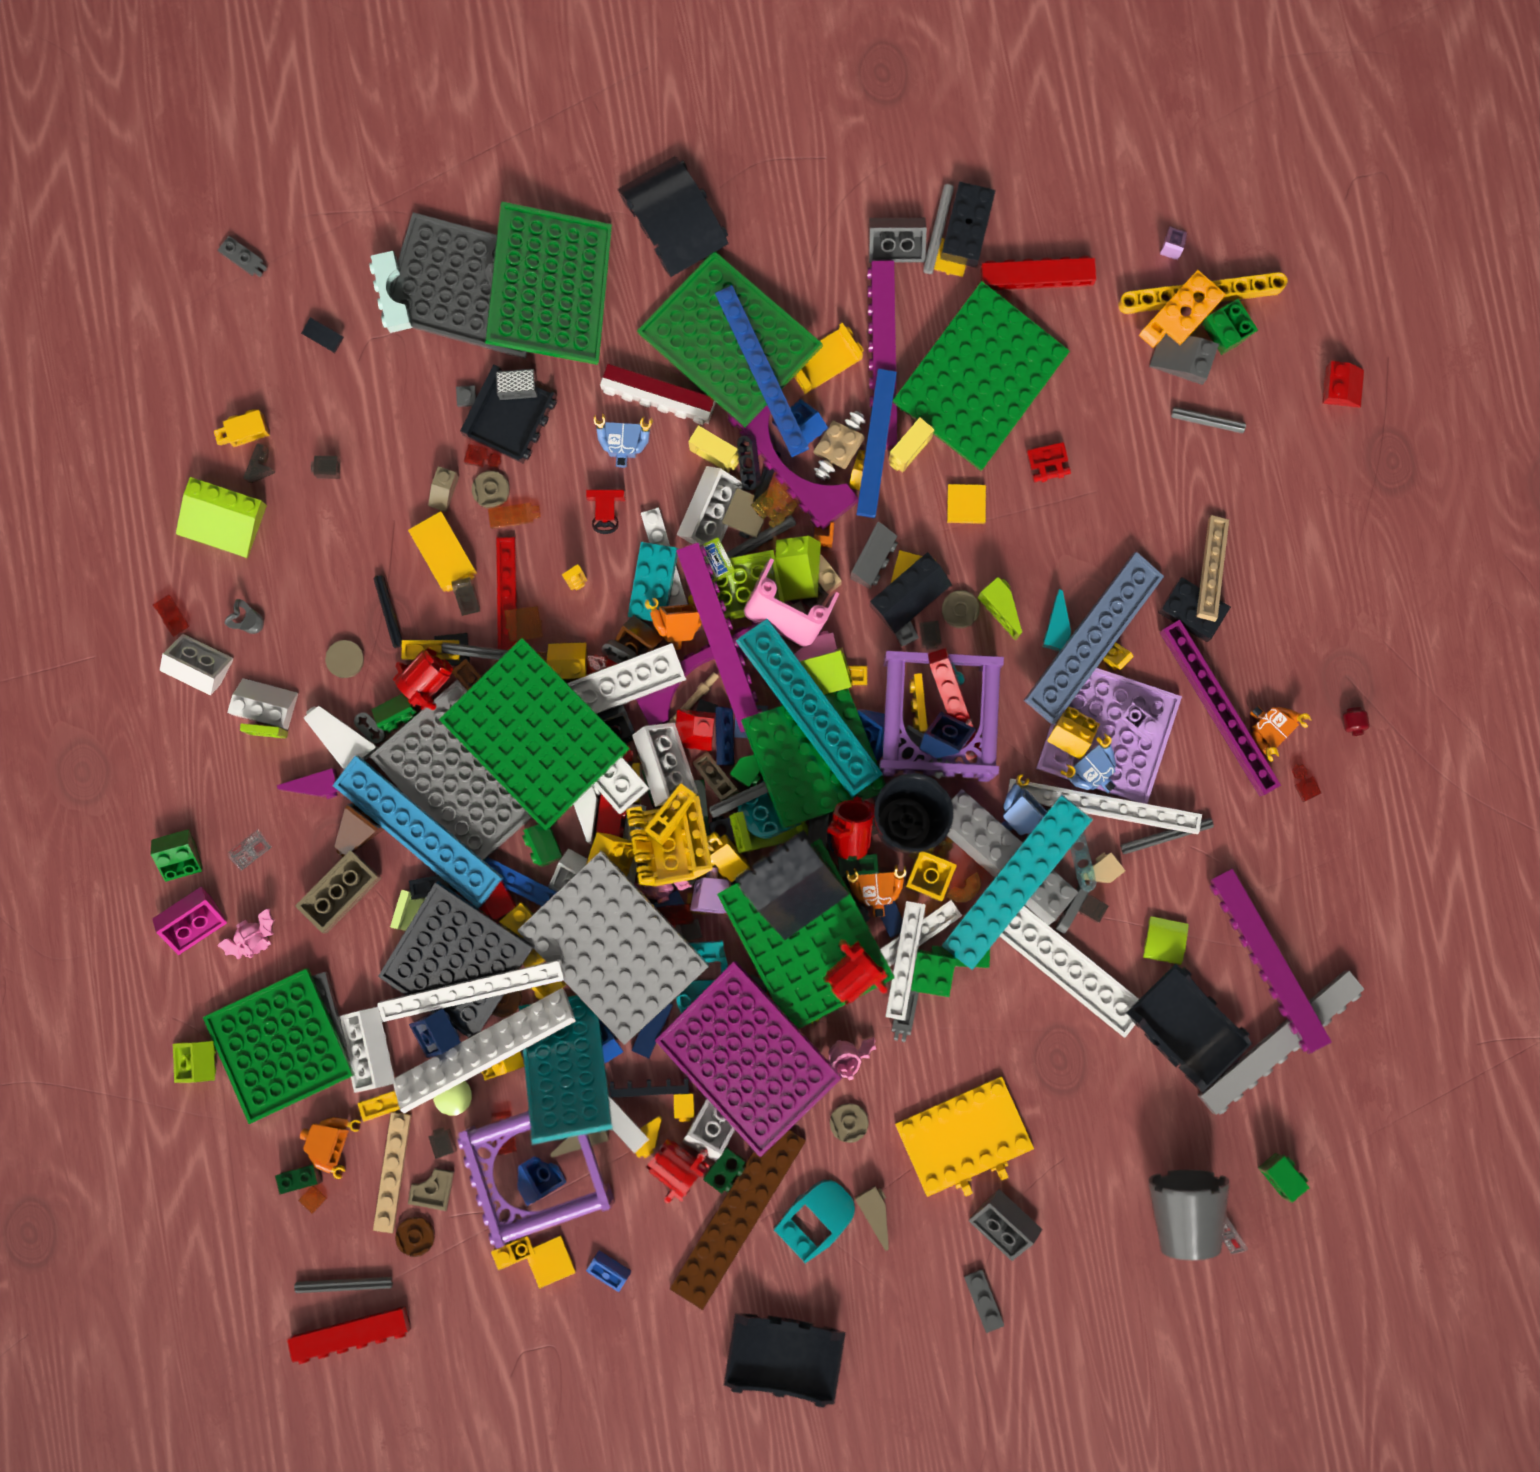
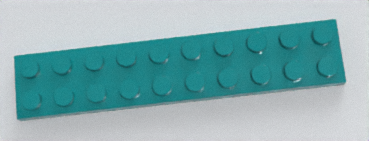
M768 619L736 640L745 655L851 797L883 774Z
M1061 795L945 940L942 947L973 970L1092 822L1093 818L1065 796Z

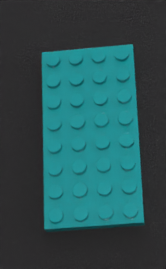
M578 995L567 997L575 1022L523 1049L531 1140L533 1144L613 1129L600 1021L598 1016ZM531 1004L519 1006V1011Z

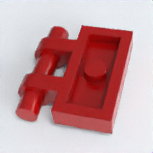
M1064 442L1027 450L1030 469L1039 470V474L1032 475L1033 482H1047L1048 479L1056 477L1060 479L1064 478V475L1071 474L1070 467H1062V463L1068 462ZM1055 465L1056 470L1046 472L1045 467Z

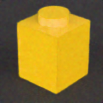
M694 1093L674 1094V1118H679V1122L691 1121V1118L695 1117Z

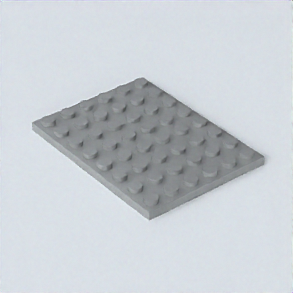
M457 680L434 700L437 704L435 710L428 708L422 710L372 753L370 757L408 798L484 861L526 824L532 816L439 720L467 692Z
M600 851L517 930L526 941L534 945V949L546 962L561 959L566 976L564 981L624 1045L709 967V964L603 851Z

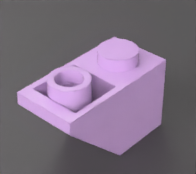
M1134 702L1121 717L1128 727L1147 743L1152 742L1164 727Z

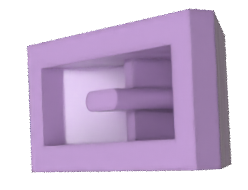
M1169 227L1160 254L1178 260L1185 246L1187 232Z

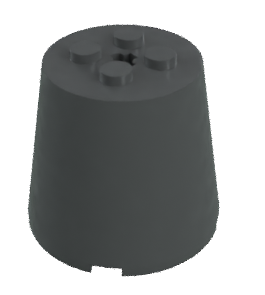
M1203 1170L1167 1171L1168 1175L1161 1176L1159 1173L1152 1175L1148 1179L1162 1254L1181 1260H1205L1218 1256L1222 1250L1229 1179L1224 1175H1221L1220 1178L1216 1177L1214 1172Z

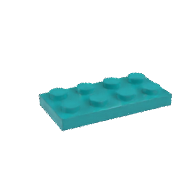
M641 542L628 617L631 618L635 615L639 619L652 621L650 615L652 611L645 607L647 599L652 607L654 605L652 598L658 600L657 610H659V607L669 606L678 557L676 550L679 548Z

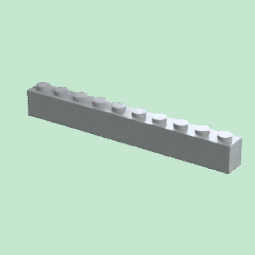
M1343 971L1312 997L1309 1003L1322 1026L1325 1027L1332 1021V1016L1346 1010V1005L1350 1001L1354 1002L1359 999L1364 988L1350 971ZM1288 1019L1221 1074L1203 1093L1200 1092L1198 1094V1097L1213 1114L1224 1113L1229 1108L1228 1104L1242 1098L1243 1092L1247 1088L1252 1089L1258 1084L1257 1080L1261 1076L1266 1077L1273 1071L1272 1067L1277 1063L1281 1064L1288 1058L1287 1054L1292 1050L1295 1052L1300 1049L1298 1044L1300 1040L1297 1034H1293L1289 1029L1288 1024L1290 1022Z

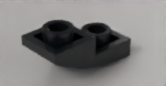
M311 317L301 332L302 335L333 353H336L344 338Z

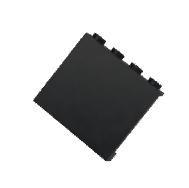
M493 364L460 432L463 436L524 464L525 460H529L532 454L531 448L533 444H536L540 438L541 433L539 432L542 426L545 427L549 420L548 414L550 410H554L557 404L556 395L554 392L549 393L537 387V397L500 400L497 395L496 372H501L502 370L499 366Z

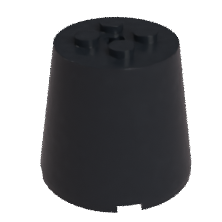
M915 773L898 776L882 788L876 799L874 807L876 831L880 840L894 851L902 853L928 851L939 845L952 827L954 810L951 798L947 791L931 777ZM904 818L906 822H910L907 826H905V823H902Z

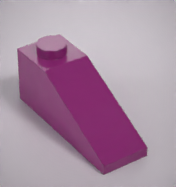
M332 768L276 785L277 789L282 791L326 797V799L335 798L338 796L337 793H340L333 786L338 779L336 770Z

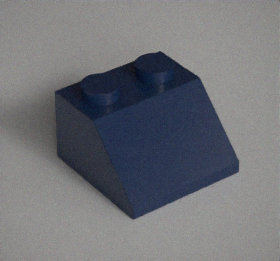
M941 711L924 733L919 750L935 758L959 754L976 728Z
M443 1008L433 1011L409 1024L426 1058L441 1055L461 1043L458 1031L453 1028L450 1023V1017Z

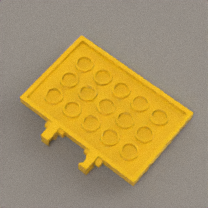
M1002 1076L895 1123L927 1197L953 1185L956 1186V1189L961 1187L965 1196L973 1194L968 1182L972 1180L971 1177L988 1169H991V1171L996 1170L1002 1181L1008 1178L1005 1167L1008 1166L1007 1161L1034 1149Z

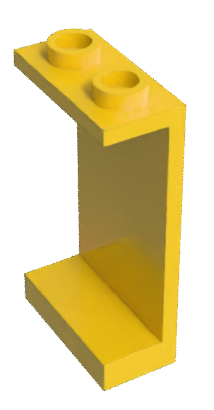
M843 323L839 325L837 331L820 340L823 347L794 376L805 394L862 359V352H864L859 342L856 343L854 341L851 329L848 326L845 327Z
M441 511L408 530L444 592H450L458 587L457 584L462 581L468 582L475 577L474 575L477 571L472 566Z

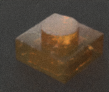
M311 1186L298 1201L313 1214L327 1198L315 1186Z

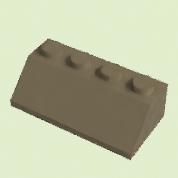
M350 850L295 907L321 933H328L382 878L365 861Z

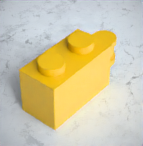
M256 409L249 410L241 416L234 415L228 417V420L223 421L224 427L214 431L217 445L230 443L233 447L270 436L264 415L260 410Z
M714 831L707 837L712 865L716 864L723 878L727 877L730 882H733L734 878L749 868L748 860L742 853H738L737 847L726 834L720 837Z

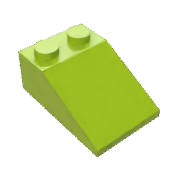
M810 536L776 540L775 560L784 601L818 597L821 542Z
M997 577L981 591L978 600L1016 641L1022 634V629L1013 596L1009 589L1010 585L1006 580H1001Z

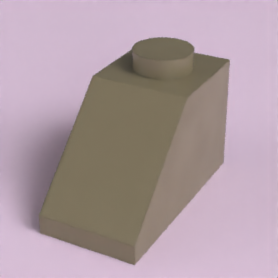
M438 466L431 484L429 507L447 512L459 480L456 472Z

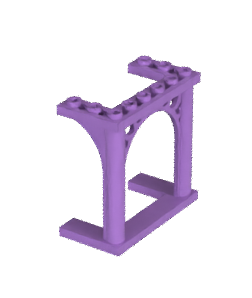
M886 651L883 666L887 667L883 760L879 763V769L883 773L882 776L893 777L899 770H903V774H913L915 771H922L923 775L933 776L935 772L943 773V776L954 777V773L962 774V777L978 778L980 782H990V780L999 774V766H996L1000 669L1004 664V657L949 654L952 665L979 666L978 672H982L981 715L979 729L974 739L959 754L941 757L942 762L939 763L937 758L919 750L920 748L907 735L903 724L905 662L929 664L928 653ZM900 738H904L906 744L899 748V743L901 744ZM980 742L979 748H981V752L974 747L975 743ZM908 747L913 748V756L910 759H903L902 751ZM967 751H973L977 755L978 760L976 763H971L967 760L965 756ZM917 755L924 756L923 761H921L922 759H918L916 762H914ZM955 757H962V760L965 764H963L961 761H957L956 763Z
M529 1111L477 1129L473 1126L459 1133L460 1137L457 1138L460 1149H464L466 1155L464 1156V1162L467 1168L470 1167L472 1173L470 1181L472 1186L477 1189L476 1199L478 1205L483 1207V1221L486 1226L489 1225L491 1232L488 1234L492 1245L495 1244L496 1249L503 1247L508 1241L600 1209L602 1211L611 1209L615 1200L609 1183L604 1184L588 1134L578 1135L596 1192L544 1210L525 1211L510 1205L500 1195L494 1182L493 1166L499 1149L509 1138L530 1130ZM497 1140V1146L494 1148L491 1144L487 1143L488 1141L492 1143ZM481 1147L489 1149L491 1157L488 1159L480 1157L478 1149ZM480 1162L488 1164L487 1171L483 1170L484 1166ZM488 1183L493 1185L491 1189L488 1188ZM495 1200H498L501 1204L497 1211L495 1210L497 1206L496 1203L494 1204ZM503 1209H509L511 1212L507 1222L506 1220L500 1221L499 1219ZM515 1214H520L522 1219H516L517 1222L513 1223Z

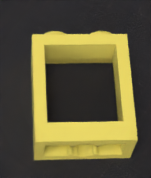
M919 418L890 451L888 460L890 461V466L896 471L904 472L932 439L935 429Z
M698 425L688 441L690 451L727 473L731 469L735 470L739 463L738 449Z

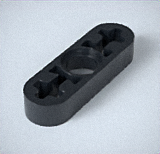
M744 435L739 437L737 441L741 483L744 489L751 491L759 488L761 484L757 442L752 435ZM747 458L752 460L751 468L746 465ZM749 479L753 480L754 484L749 483Z

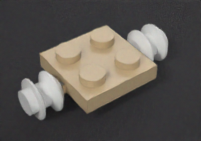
M860 412L849 413L851 418L845 419L847 427L832 421L813 451L815 455L825 459V461L818 462L820 464L819 468H814L816 471L815 475L822 480L830 479L828 474L835 472L832 464L844 469L847 468L865 439L863 434L857 432L861 430L859 425L866 423L864 415Z

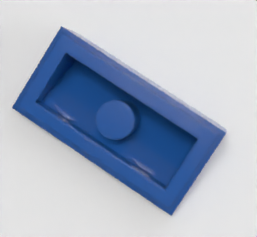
M601 1251L597 1252L586 1272L617 1292L621 1290L631 1274V1270Z

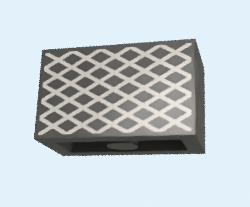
M534 369L496 372L497 395L500 400L537 397V377Z

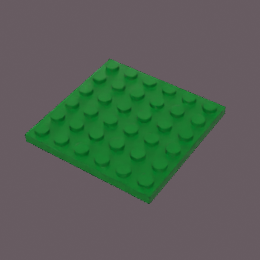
M849 689L825 694L827 700L879 768ZM784 706L741 720L783 829L833 812L838 803L854 800L855 797H861L862 801L876 797L886 785L881 775L851 797Z
M309 968L203 1017L248 1124H252L355 1076Z

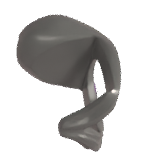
M236 599L233 605L234 613L226 617L225 625L250 634L259 633L264 626L263 617L257 611L250 608L245 601ZM239 607H242L246 611L244 619L240 623L233 622L232 620L240 615Z

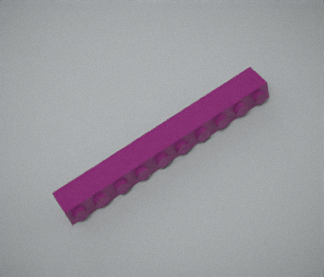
M872 261L871 267L867 268V278L871 279V286H868V297H871V304H868V316L872 315V322H868V334H872V341H869V352H872V359H869V371H873V377L869 378V389H873V396L869 397L870 407L873 404L877 370L883 369L896 372L894 261ZM895 381V388H894L893 399H894V397L897 395V394H896V381ZM893 402L886 450H892L897 444V406Z
M697 542L676 551L740 732L742 733L745 730L741 720L762 713V710H757L755 702H758L755 691L751 692L749 684L752 682L749 673H744L742 666H745L742 654L738 655L736 648L739 647L736 642V636L732 637L729 630L733 629L730 619H725L723 612L726 611L723 600H718L717 593H720L716 582L712 583L710 577L713 574L710 563L706 564L704 557L707 556L704 546H699Z
M1178 620L1163 629L1160 635L1259 797L1281 786L1182 622Z
M1231 869L1212 879L1209 886L1214 896L1217 895L1221 901L1219 905L1224 913L1227 912L1231 918L1229 920L1231 927L1239 932V941L1243 947L1248 948L1250 952L1248 956L1254 965L1257 964L1260 969L1258 974L1262 981L1268 983L1270 987L1268 991L1273 999H1277L1280 1005L1278 1009L1282 1016H1286L1289 1020L1288 1027L1291 1032L1297 1034L1301 1050L1311 1054L1332 1043L1234 870Z

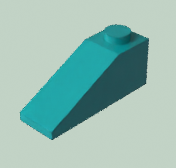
M1059 589L1056 593L1042 647L1060 652L1070 638L1071 628L1063 590Z

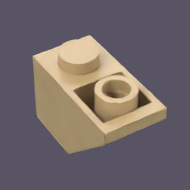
M1104 852L1095 859L1097 862L1093 866L1088 864L1080 870L1082 874L1078 877L1080 880L1111 883L1124 873L1125 869L1112 853L1106 855Z

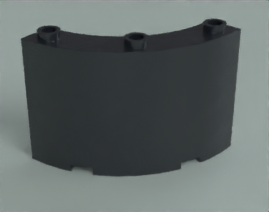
M676 156L617 189L625 206L639 220V225L646 237L650 238L654 246L656 245L654 251L670 277L729 244L726 238L728 233L724 226H720L706 201L708 197L704 189L698 188L687 171L688 168L683 160L679 161Z
M1175 964L1126 1014L1138 1028L1144 1031L1147 1039L1174 1067L1179 1065L1178 1068L1185 1074V1077L1203 1093L1252 1045V1042L1248 1038L1250 1034L1243 1027L1238 1028L1216 1007L1217 1002L1211 996L1207 997L1191 979V972L1187 968L1183 967L1181 969Z
M735 1313L724 1386L731 1388V1392L734 1393L759 1391L773 1393V1396L781 1398L785 1397V1395L813 1402L814 1406L826 1408V1405H835L846 1332L827 1326L823 1328L815 1327L814 1323L770 1315L767 1318H761L757 1314Z

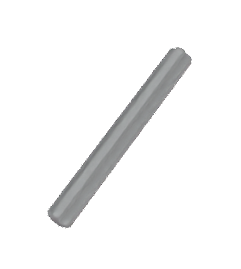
M945 184L923 269V272L926 274H932L934 271L954 189L949 184Z

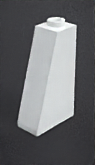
M314 706L306 712L305 721L344 770L354 756L358 755L365 761L378 749L376 745L322 707Z

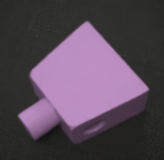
M717 868L707 872L706 878L696 880L691 911L727 913L717 894L729 888V882L725 879H718Z

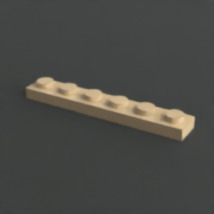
M1211 515L1208 519L1196 617L1215 622L1218 618L1229 520Z
M391 1112L373 1231L394 1233L411 1114Z

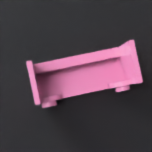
M770 559L765 564L744 607V614L749 620L757 624L768 619L779 635L801 646H809L814 642L827 621L840 593L835 592L829 598L825 607L816 605L806 615L773 598L777 586L773 580L766 577L774 561Z

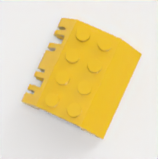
M699 796L694 798L676 829L663 845L645 831L647 825L661 808L642 811V807L638 806L626 810L629 826L641 828V830L635 829L630 831V835L633 837L631 841L635 861L648 864V866L637 868L639 884L660 886L693 880L713 869Z

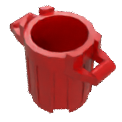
M429 647L425 651L422 650L409 666L397 662L396 669L398 673L393 678L398 689L409 699L408 702L412 706L416 704L422 706L421 710L425 708L436 709L437 704L432 696L450 678L453 671L451 664L446 659L442 661L436 656L438 652Z
M855 797L854 800L843 801L835 807L833 821L830 823L827 832L832 834V848L837 856L843 859H848L849 856H857V859H860L867 854L870 848L875 805L868 801L862 802L861 797Z
M841 940L839 945L847 955L823 977L825 983L829 982L831 984L832 992L842 1002L845 1001L846 1005L850 1002L853 1003L873 984L879 988L882 994L888 991L885 983L882 982L888 977L885 974V970L881 966L878 967L860 946L861 943L859 941L850 947L846 940Z
M669 1139L664 1142L645 1168L649 1170L650 1174L671 1189L664 1198L665 1203H671L674 1197L682 1202L684 1200L682 1197L688 1194L690 1187L697 1178L704 1175L706 1172L705 1167L708 1168L710 1166L703 1161L708 1155L707 1149H702L697 1158H695L676 1142Z

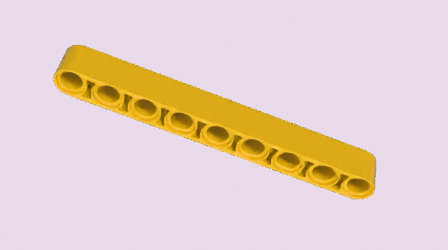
M1271 273L1212 282L1218 288L1225 290L1226 296L1221 301L1224 302L1280 294L1286 287L1288 279L1283 273ZM1273 281H1278L1281 287L1275 286ZM1255 283H1259L1262 289L1256 288ZM1183 285L1126 292L1118 303L1119 310L1125 314L1161 310L1169 302L1164 301L1161 295H1166L1171 300ZM1237 285L1242 286V288L1244 289V291H1243V292L1238 291V290L1236 289V286H1237ZM1199 292L1193 295L1194 300L1197 302L1204 300V296H1201ZM1142 298H1149L1151 303H1145ZM1124 300H1130L1133 305H1126Z

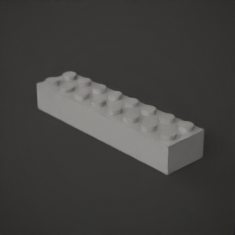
M961 789L951 800L954 818L947 836L996 878L1023 843ZM1052 870L1025 905L1042 921L1050 925L1079 892Z

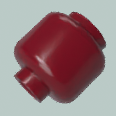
M1362 707L1347 709V712L1342 717L1344 730L1352 733V736L1364 735V731L1370 727L1367 711L1362 710Z

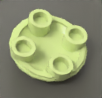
M463 1081L433 1097L436 1108L442 1113L458 1115L470 1106L472 1091L469 1084Z

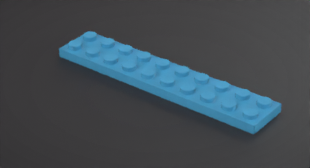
M354 756L333 784L338 791L477 908L484 904L504 878L360 756Z

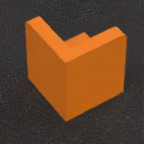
M830 522V525L824 530L820 526L818 528L815 526L814 539L821 542V547L832 548L834 522Z

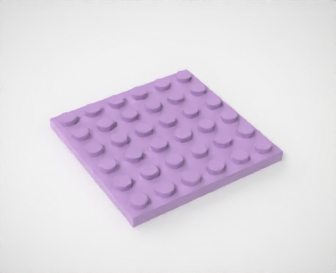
M1096 668L1069 704L1070 707L1077 709L1080 713L1100 723L1095 737L1083 757L1096 746H1101L1097 741V737L1103 741L1105 739L1104 733H1106L1111 738L1110 744L1116 761V772L1109 777L1116 787L1109 794L1147 804L1182 696ZM1133 702L1164 726L1150 743H1147L1135 734L1121 719ZM1050 724L1036 769L1068 779L1060 773L1061 770L1067 772L1068 767L1066 764L1073 767L1080 760L1047 742L1055 724ZM1101 785L1096 788L1106 792Z

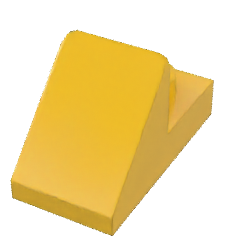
M1115 642L1103 660L1115 671L1117 669L1121 670L1134 656L1130 651Z

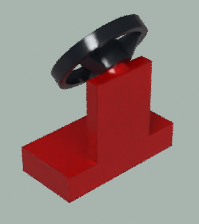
M586 490L587 501H595V518L592 521L593 530L600 534L615 532L619 527L618 518L615 516V501H625V491ZM599 527H603V528L611 527L612 529H609V530H600V529H598V528H599Z

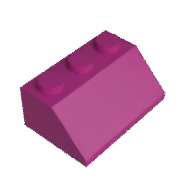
M202 887L152 918L156 933L178 955L227 924L226 919L214 900Z

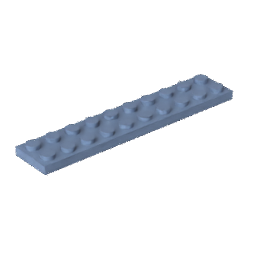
M1134 552L1023 701L1050 724H1055L1164 576L1139 553Z

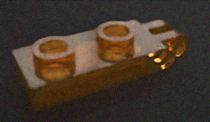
M531 503L488 509L490 528L495 529L533 523L534 519L541 518L540 513L533 514V511H539L540 508L539 506H532Z

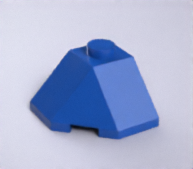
M859 709L858 715L875 758L878 761L883 756L885 714Z
M535 1156L518 1166L517 1189L527 1206L567 1183L557 1165L545 1163Z

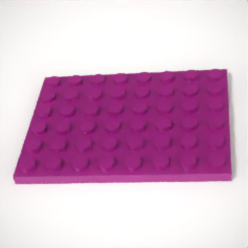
M734 961L655 1040L760 1157L843 1078L737 961Z

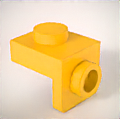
M564 980L532 987L535 996L541 1000L563 988L566 983Z

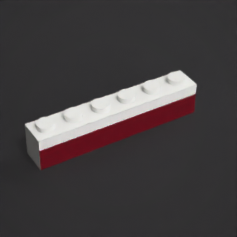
M607 364L600 384L605 394L611 396L617 394L626 401L632 402V400H635L645 407H650L651 405L657 407V410L663 413L670 411L679 418L686 419L688 417L701 425L704 423L709 424L716 404L707 395Z

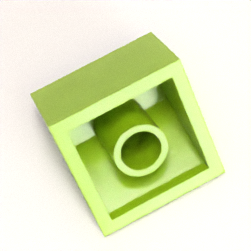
M213 1041L173 1044L174 1083L215 1080V1047Z

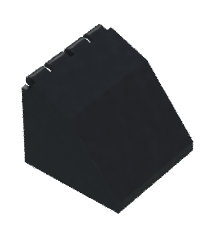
M804 830L785 842L789 850L786 851L781 845L769 853L770 858L773 860L772 862H769L764 857L752 865L756 871L755 874H752L748 868L734 878L757 911L784 940L849 895Z

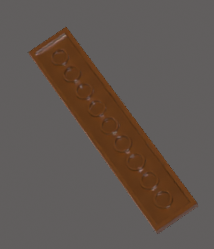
M788 1130L763 1156L760 1157L753 1151L745 1164V1170L737 1177L734 1185L671 1285V1291L699 1309L703 1310L805 1144V1139Z

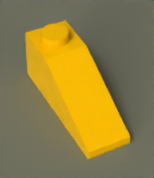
M680 783L645 828L646 833L663 845L676 829L696 794Z

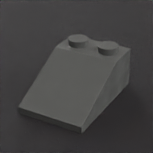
M1166 334L1157 344L1149 367L1203 385L1208 378L1219 344L1203 338L1189 336L1180 346Z

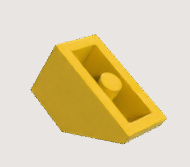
M660 1115L640 1128L649 1140L636 1152L638 1158L641 1156L647 1158L654 1153L653 1149L657 1145L662 1121Z

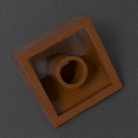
M633 615L622 626L615 641L632 649L637 656L658 649L664 637Z

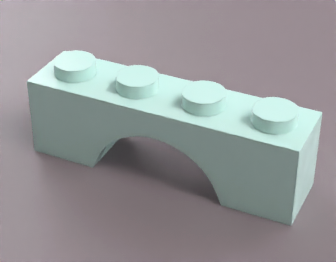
M389 251L372 255V262L369 263L371 273L375 274L376 277L373 284L375 291L379 292L380 295L377 301L380 310L383 309L384 316L381 319L384 328L387 327L390 333L412 328L406 305L393 301L389 295L392 281L400 275L394 252Z

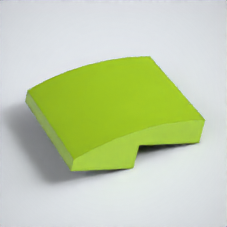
M1151 916L1148 923L1143 957L1182 965L1189 924Z

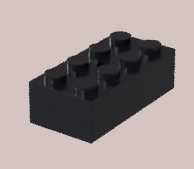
M959 181L940 259L977 268L996 190Z

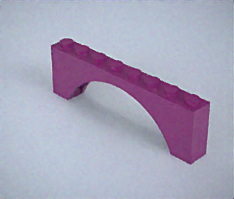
M767 405L746 427H743L728 413L729 418L727 419L733 427H738L741 431L739 432L740 436L752 435L756 439L758 456H762L764 465L767 469L774 470L777 481L781 485L784 483L787 486L788 494L800 502L799 507L805 514L808 512L812 518L810 520L817 528L820 526L824 530L830 525V522L837 520L858 503L857 495L847 483L832 486L815 484L800 478L782 463L770 440L769 419L771 412Z
M752 622V626L748 628L743 626L737 629L732 637L736 636V639H738L758 624ZM710 644L702 647L701 652L697 654L692 652L686 655L684 660L680 662L685 677L700 665L715 659ZM740 646L736 648L738 655L742 654L743 658H748ZM680 683L636 699L649 726L669 722L670 705Z

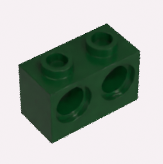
M877 854L865 855L860 859H857V856H849L848 859L838 857V870L841 877H847V870L849 875H853L855 873L854 868L857 870L858 875L879 874Z
M727 1146L703 1180L721 1194L724 1191L728 1192L734 1185L732 1180L736 1174L740 1176L745 1170L746 1166L744 1163L746 1160ZM734 1158L738 1165L735 1168H729L726 1161ZM718 1174L724 1175L726 1178L725 1183L717 1184L714 1179L715 1176Z
M313 1164L275 1175L279 1195L323 1182L320 1170L315 1168Z

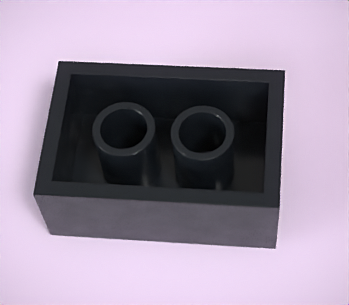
M1181 577L1174 585L1158 613L1174 623L1180 620L1187 631L1208 642L1213 638L1231 606L1220 600L1218 618L1215 622L1196 617L1200 588Z

